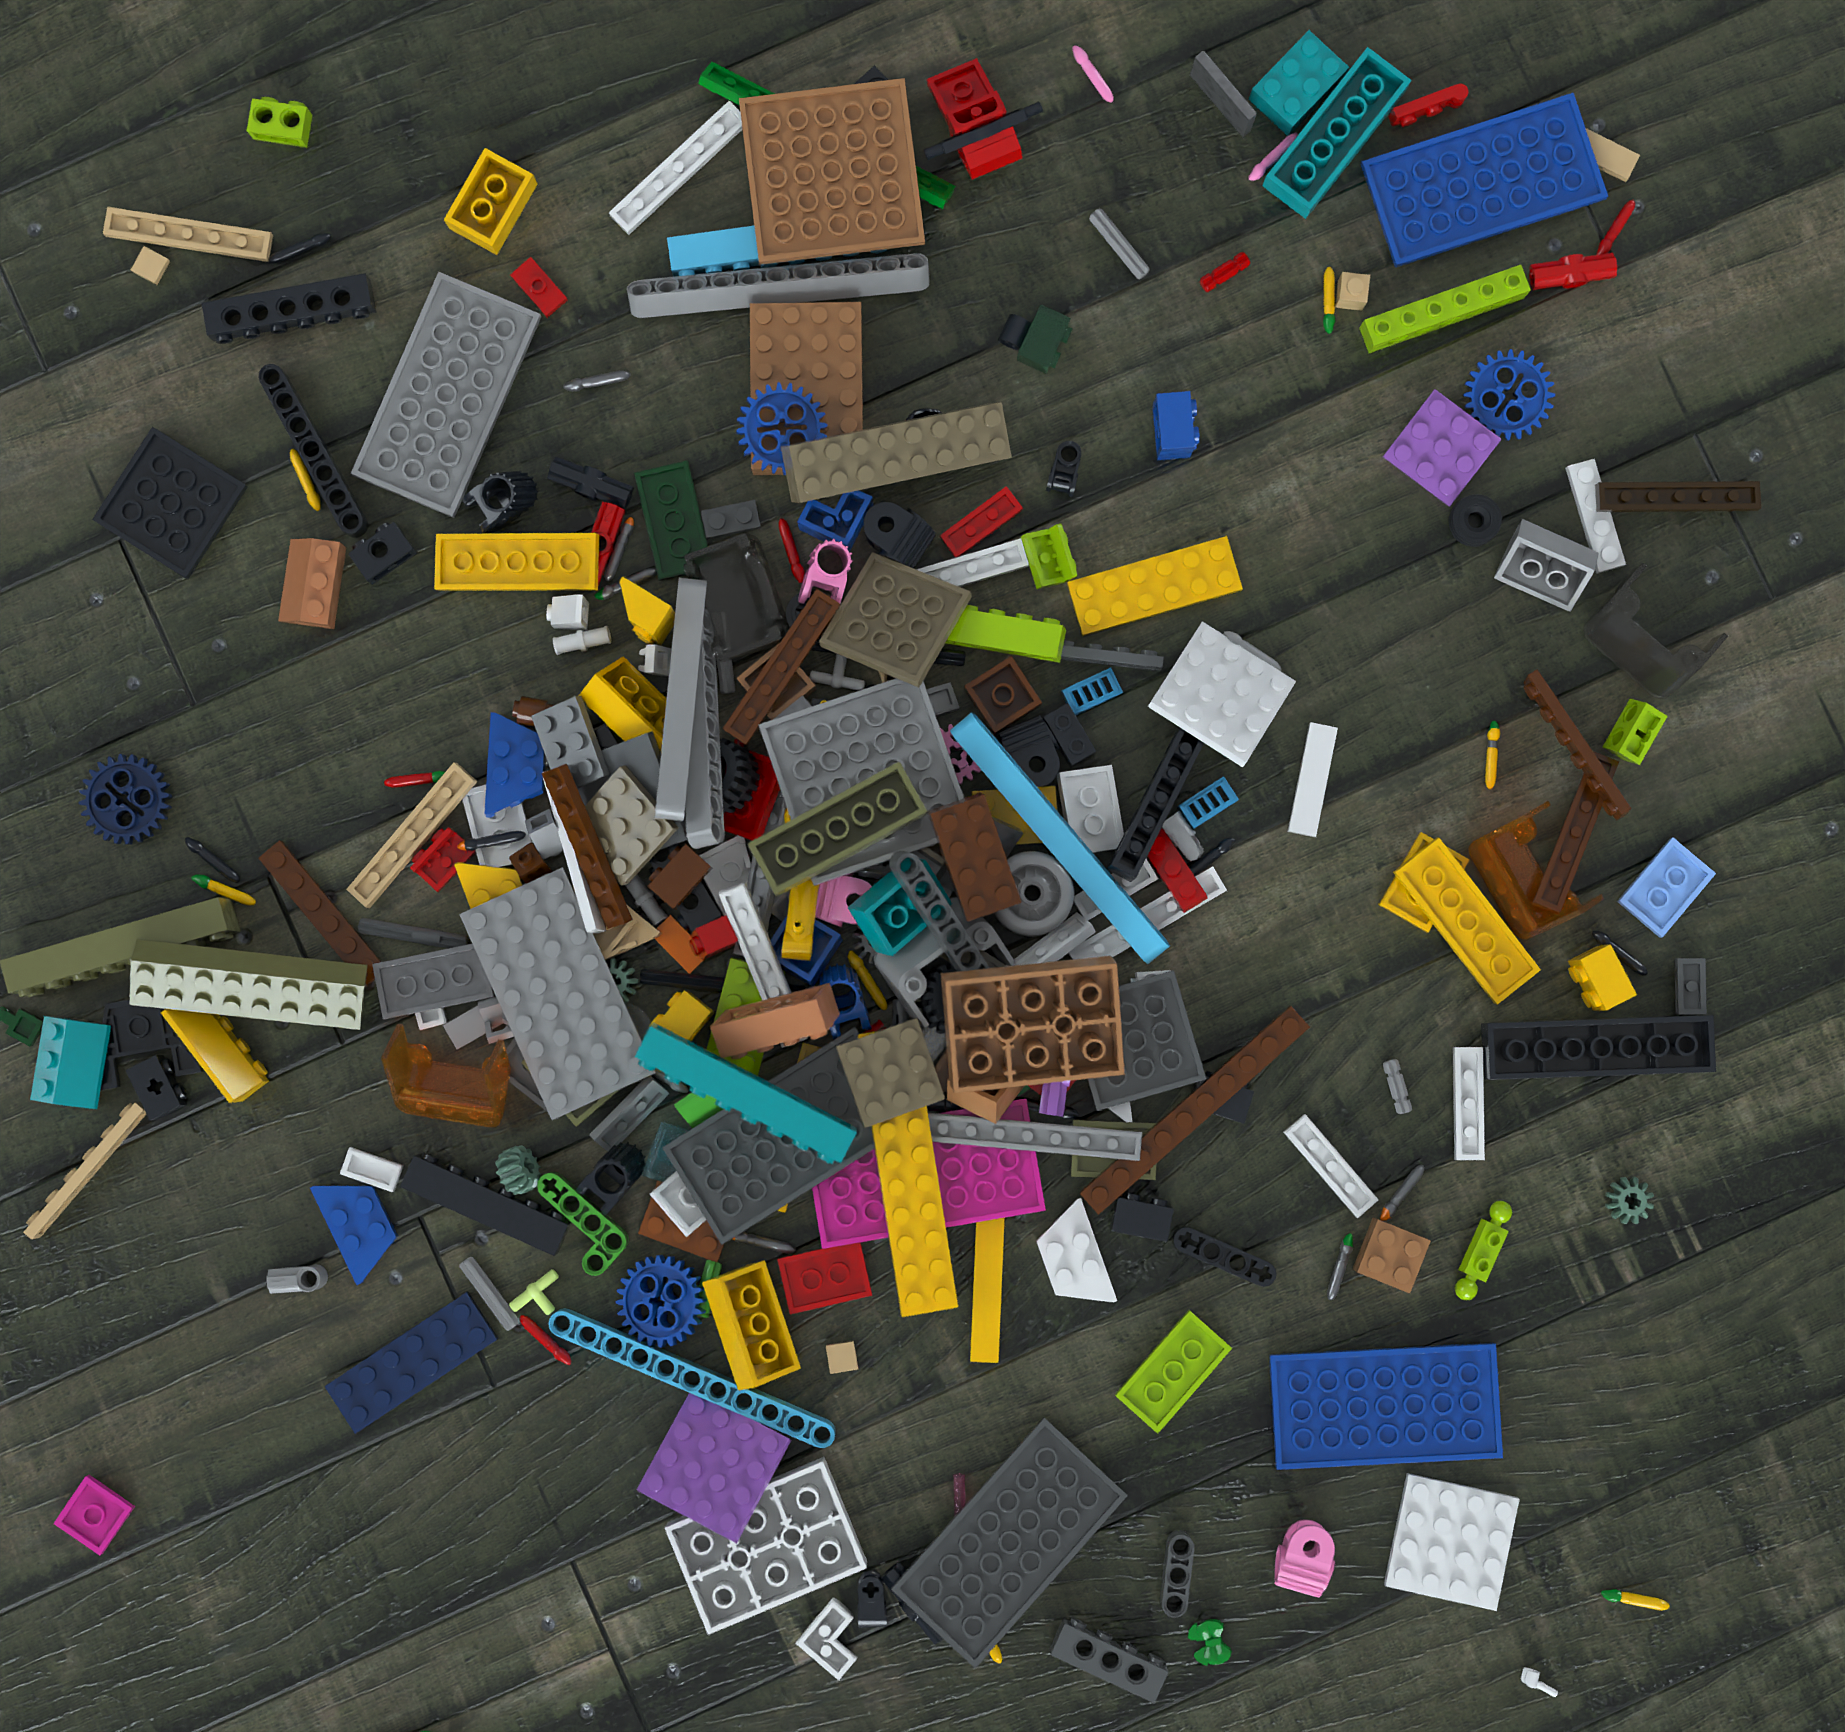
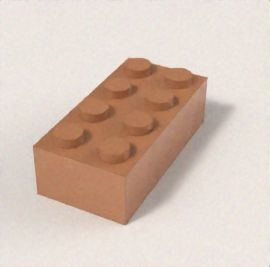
M830 983L727 1009L710 1028L720 1057L731 1056V1059H738L746 1056L752 1050L757 1049L758 1053L771 1050L776 1044L783 1043L784 1046L793 1045L803 1037L810 1036V1039L820 1038L827 1034L828 1029L833 1026L840 1013Z

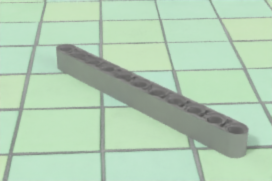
M914 253L637 280L627 286L631 314L638 318L749 308L750 303H801L914 292L926 289L930 284L927 257L923 254Z

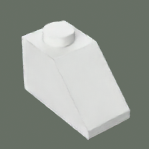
M583 595L552 597V604L547 605V621H551V626L554 629H583L587 631L589 602Z

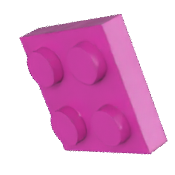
M87 1475L53 1524L98 1555H102L135 1506L91 1475Z

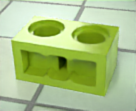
M262 97L261 100L252 99L247 132L254 140L307 147L313 115L305 107V104L301 102L289 101L288 104L278 103V100L271 97ZM272 114L269 122L261 123L264 115ZM291 119H300L295 127H288Z
M1629 699L1605 741L1603 748L1624 761L1640 765L1664 724L1667 715L1648 703Z

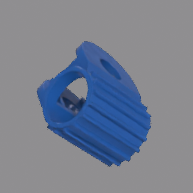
M836 964L833 967L829 966V969L826 971L823 970L822 977H819L820 984L818 986L830 983V986L837 983H845L852 987L845 995H834L838 1009L850 1005L853 1006L846 1011H839V1017L835 1020L833 1026L830 1027L833 1039L835 1040L841 1036L839 1023L855 1018H860L863 1029H866V1031L871 1030L872 1025L857 973H854L852 968L846 967V964L843 966Z

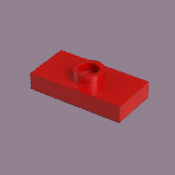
M531 257L510 274L511 278L547 318L568 301L567 297Z

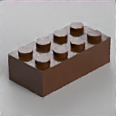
M980 792L927 811L963 916L968 922L1022 903L983 793Z

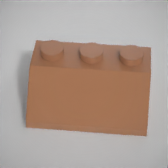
M313 538L290 540L279 622L334 629L346 547L343 544Z

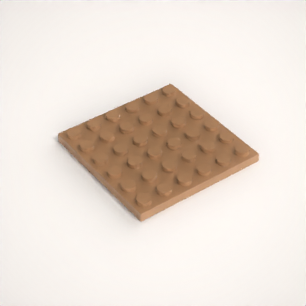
M905 78L739 98L759 265L925 245Z

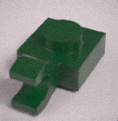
M3 1006L0 1007V1021L9 1025L5 1033L32 1047L42 1031L43 1020L23 1008H19L15 1014Z

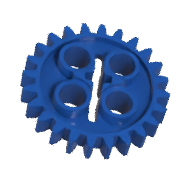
M1512 349L1508 350L1506 357L1503 356L1501 351H1497L1496 360L1490 355L1486 356L1487 365L1478 362L1476 365L1480 372L1471 371L1469 375L1474 381L1465 382L1464 384L1471 389V392L1463 394V397L1469 398L1471 401L1464 406L1466 409H1473L1470 416L1473 418L1477 417L1478 422L1486 426L1490 431L1493 430L1494 434L1498 437L1501 433H1504L1506 441L1510 440L1511 433H1514L1517 440L1521 439L1522 430L1527 435H1531V425L1539 429L1541 424L1538 419L1549 418L1544 409L1553 408V405L1547 402V399L1555 397L1554 393L1547 390V388L1554 385V382L1545 381L1550 372L1541 373L1539 371L1544 363L1541 362L1536 366L1533 365L1534 355L1525 360L1524 351H1520L1517 357H1514ZM1500 369L1510 371L1511 381L1504 384L1498 380L1497 373ZM1519 373L1523 374L1522 380L1512 394L1515 400H1509L1500 416L1495 417L1496 410L1505 398L1502 392L1508 391L1512 387ZM1524 383H1531L1535 387V394L1532 398H1527L1522 394L1521 387ZM1485 393L1495 395L1497 403L1493 408H1488L1483 404L1482 398ZM1509 407H1516L1520 411L1521 416L1517 422L1508 420L1506 412Z
M778 382L776 390L773 391L769 384H767L765 394L757 389L755 391L756 400L751 397L747 398L746 401L750 408L741 407L740 411L746 417L737 418V422L744 425V427L737 429L736 434L744 435V438L738 444L748 446L743 454L745 456L751 453L754 455L752 464L760 460L762 462V471L770 465L772 474H775L779 467L782 468L783 474L786 475L781 446L790 445L789 439L794 435L801 436L804 442L827 437L820 430L826 429L828 424L819 421L826 414L825 412H816L820 402L810 403L812 393L803 397V387L793 392L792 383H789L787 389L783 390L781 383ZM791 407L799 408L802 411V418L797 421L790 419L787 410ZM762 409H770L774 413L775 418L771 422H764L760 419L759 412ZM779 422H783L784 427L807 426L806 430L788 429L785 435H780L779 430L757 432V428L761 427L777 428ZM765 437H772L776 441L777 447L771 451L766 450L762 447L761 440Z
M657 1255L656 1260L652 1256L646 1257L645 1263L643 1261L636 1262L637 1270L634 1268L627 1270L631 1278H621V1282L626 1287L617 1289V1292L623 1295V1299L617 1300L616 1304L623 1305L624 1309L617 1314L620 1316L625 1315L627 1318L622 1323V1326H632L629 1335L639 1333L638 1342H643L648 1338L647 1344L649 1347L654 1346L656 1342L659 1348L666 1347L667 1342L670 1346L677 1345V1339L680 1342L687 1340L685 1332L689 1335L695 1333L692 1324L699 1325L702 1323L697 1315L706 1312V1310L699 1307V1303L707 1301L706 1298L699 1297V1293L704 1291V1287H697L696 1285L701 1279L700 1276H690L694 1270L693 1267L683 1269L685 1265L684 1260H680L675 1264V1256L667 1257L666 1261L664 1255ZM649 1277H652L656 1283L653 1291L647 1286ZM665 1277L668 1278V1282L666 1284L664 1279ZM675 1284L681 1287L682 1294L680 1298L676 1297L673 1293ZM660 1296L661 1300L665 1301V1304L663 1306L662 1303L658 1301V1297ZM643 1304L646 1305L649 1309V1316L647 1319L644 1318L641 1314V1307ZM669 1311L675 1315L673 1326L667 1321ZM656 1318L658 1323L657 1326L654 1324Z

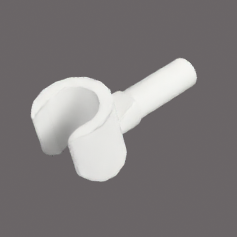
M1524 1667L1521 1676L1523 1683L1531 1688L1541 1689L1553 1697L1557 1696V1690L1538 1681L1539 1671Z

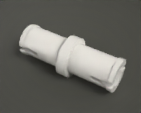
M608 626L588 631L580 629L574 634L553 637V645L557 655L579 649L582 652L588 651L589 647L610 644L612 642Z

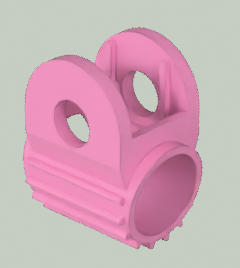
M835 539L828 542L825 540L822 545L819 543L809 555L811 557L807 562L809 568L803 578L798 598L799 603L804 604L807 598H810L813 586L831 591V598L839 604L841 603L847 582V572L851 569L850 564L853 562L850 557L852 553H849L847 550L848 546L842 545V541L835 542ZM832 550L840 556L842 570L839 574H828L819 567L817 557L820 551Z
M854 873L819 884L815 918L842 927L843 923L856 925L857 922L847 908V898L852 894L862 896L872 886L862 879L854 878Z
M1300 1520L1288 1528L1283 1544L1278 1545L1276 1552L1275 1585L1318 1598L1322 1595L1334 1570L1335 1561L1333 1556L1335 1548L1331 1536L1319 1523L1313 1520ZM1307 1541H1315L1314 1547L1311 1550H1303L1304 1544Z

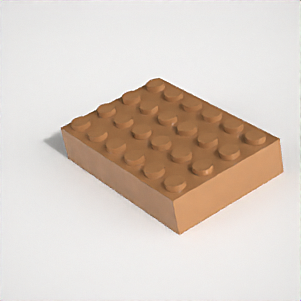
M861 302L750 303L751 398L757 399L755 394L757 389L765 394L767 384L774 391L778 382L781 383L783 390H786L789 383H792L793 392L803 387V397L812 393L810 403L820 402L816 412H825L826 415L819 421L828 424L826 429L820 430L821 433L829 437L862 430ZM791 407L787 410L790 419L797 421L802 418V411L799 408ZM762 409L759 412V417L764 422H771L775 418L774 413L770 409ZM779 422L777 428L761 427L757 428V432L779 430L780 435H785L788 429L806 430L807 426L784 427L783 422ZM794 435L790 437L789 442L790 444L804 442V439L799 435ZM765 437L761 440L762 447L766 450L771 451L777 447V443L772 437ZM760 460L755 464L751 463L753 475H784L782 468L778 467L775 474H772L770 465L762 471V462Z
M1111 956L941 973L949 1080L954 1093L1124 1075L1117 963Z

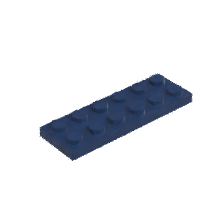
M466 1292L324 1387L356 1434L499 1338L469 1292Z

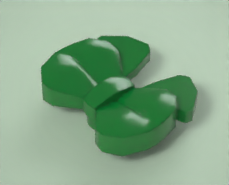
M1207 1619L1199 1625L1194 1623L1189 1629L1188 1638L1190 1640H1205L1206 1646L1194 1653L1196 1660L1205 1666L1208 1664H1222L1229 1660L1232 1653L1231 1648L1222 1642L1221 1633L1224 1629V1624L1218 1619Z

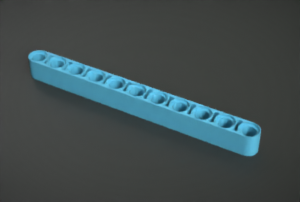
M971 712L954 726L950 732L957 742L1143 961L1149 964L1168 949L1170 945L1165 937L982 721Z
M560 1309L549 1319V1329L554 1335L815 1447L826 1448L834 1441L836 1430L831 1421L758 1389L738 1390L736 1382L732 1378L655 1345L649 1347L645 1341L638 1342V1338L573 1310ZM559 1315H564L570 1320V1327L563 1330L557 1326L556 1319ZM586 1326L592 1327L596 1331V1338L592 1341L586 1340L582 1336V1329ZM615 1337L621 1341L622 1349L620 1351L614 1352L608 1347V1340ZM636 1349H644L647 1352L648 1360L646 1362L640 1363L635 1360L634 1351ZM662 1360H670L673 1363L674 1371L672 1373L666 1374L660 1370L659 1364ZM688 1371H695L699 1374L700 1382L698 1384L691 1385L686 1381L685 1375ZM715 1382L723 1383L726 1387V1393L722 1396L713 1394L711 1385ZM741 1393L749 1394L752 1398V1404L748 1407H742L737 1402V1396ZM768 1404L776 1406L778 1415L774 1418L766 1417L763 1413V1407ZM795 1415L802 1417L804 1426L800 1429L792 1428L789 1424L790 1417ZM818 1427L828 1428L831 1434L830 1437L826 1440H819L815 1436V1430Z

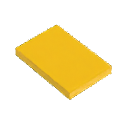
M1420 832L1402 864L1434 839ZM1448 848L1462 868L1465 869L1469 859ZM1395 875L1378 905L1423 931L1429 932L1433 923Z

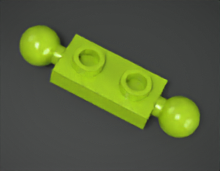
M1496 1201L1491 1205L1489 1213L1492 1219L1490 1222L1484 1219L1480 1220L1458 1269L1467 1274L1465 1278L1460 1279L1455 1285L1456 1295L1462 1300H1471L1476 1296L1478 1292L1477 1279L1484 1282L1487 1281L1509 1231L1501 1228V1225L1510 1220L1512 1208L1505 1201Z

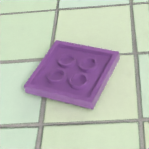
M1434 389L1383 458L1450 507L1501 441V438Z

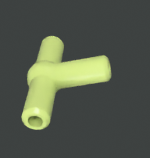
M551 1269L538 1281L529 1284L523 1293L509 1303V1306L514 1312H517L534 1299L546 1315L551 1314L555 1307L542 1291L557 1280L559 1275L554 1269Z

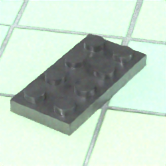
M473 944L372 964L383 1019L495 997L494 990Z

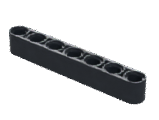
M275 364L264 365L259 371V381L338 526L350 537L358 538L363 536L368 529L367 519L289 377ZM272 374H279V381L276 384L269 385V377ZM288 397L292 398V405L287 409H282V401ZM305 421V429L300 433H295V425L298 422ZM318 445V454L308 457L309 448ZM326 469H332L331 478L327 481H321L322 472ZM339 493H345V501L341 505H334L335 496ZM352 517H358V526L354 529H348V520Z

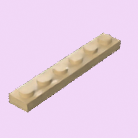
M107 207L103 234L106 237L269 262L273 234L267 231Z
M454 762L346 890L366 908H371L477 781L458 763Z
M141 1102L129 1103L121 1111L119 1122L115 1126L113 1124L110 1125L102 1133L101 1138L103 1140L97 1147L92 1146L82 1157L84 1160L82 1165L78 1169L76 1167L73 1168L65 1176L64 1181L66 1183L60 1190L55 1189L47 1197L45 1208L41 1212L39 1210L36 1211L28 1219L27 1224L29 1226L23 1233L31 1240L40 1238L145 1117L146 1112Z

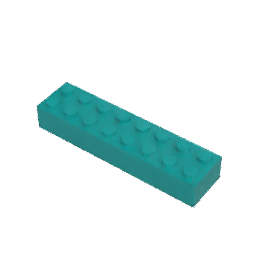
M654 1022L634 1056L639 1059L638 1065L652 1072L657 1068L665 1072V1079L679 1085L680 1081L690 1085L689 1091L702 1098H705L706 1094L715 1098L717 1106L727 1111H731L734 1108L742 1112L741 1118L756 1125L757 1121L767 1125L766 1130L780 1138L785 1134L793 1138V1145L805 1151L809 1147L818 1151V1157L830 1164H833L834 1161L842 1162L857 1133L856 1127Z

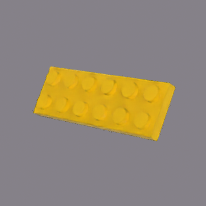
M436 534L434 589L438 591L598 590L599 534Z
M1227 536L1067 582L1082 636L1235 593L1243 589Z
M1435 838L1393 872L1494 1004L1498 1005L1541 971L1440 838Z

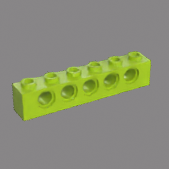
M1518 265L1365 319L1360 326V331L1368 352L1372 353L1524 299L1531 289L1522 265Z

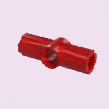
M1614 253L1586 257L1582 254H1573L1562 257L1558 261L1531 264L1529 267V280L1533 290L1556 286L1575 288L1585 285L1590 281L1611 279L1617 276V260Z
M603 501L591 533L599 534V539L607 541L606 548L603 551H599L598 586L608 558L614 549L613 544L626 511L617 505Z

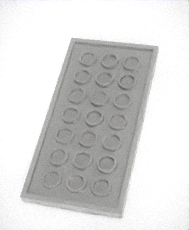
M438 272L351 474L455 518L540 322L541 314Z
M563 867L459 914L551 1120L557 1119L656 1073L655 1069L652 1072L638 1065L639 1059L634 1057L642 1040L594 934L587 932L585 929L576 894Z

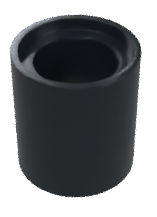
M1010 314L998 341L1006 347L1020 351L1032 324L1023 317Z

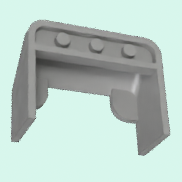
M957 897L949 898L953 903L950 907L978 950H985L990 947L997 959L1003 964L1012 966L1016 963L993 927L983 917L968 922L963 916ZM928 926L893 956L878 952L874 955L875 966L910 1018H917L919 1025L924 1028L929 1023L914 1003L916 999L924 994L927 987L926 979L920 969L944 953ZM951 928L947 931V942H950L955 938V928Z

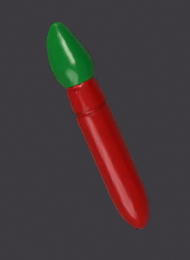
M434 771L432 773L394 776L386 779L384 785L387 787H404L432 782L437 783L445 772Z

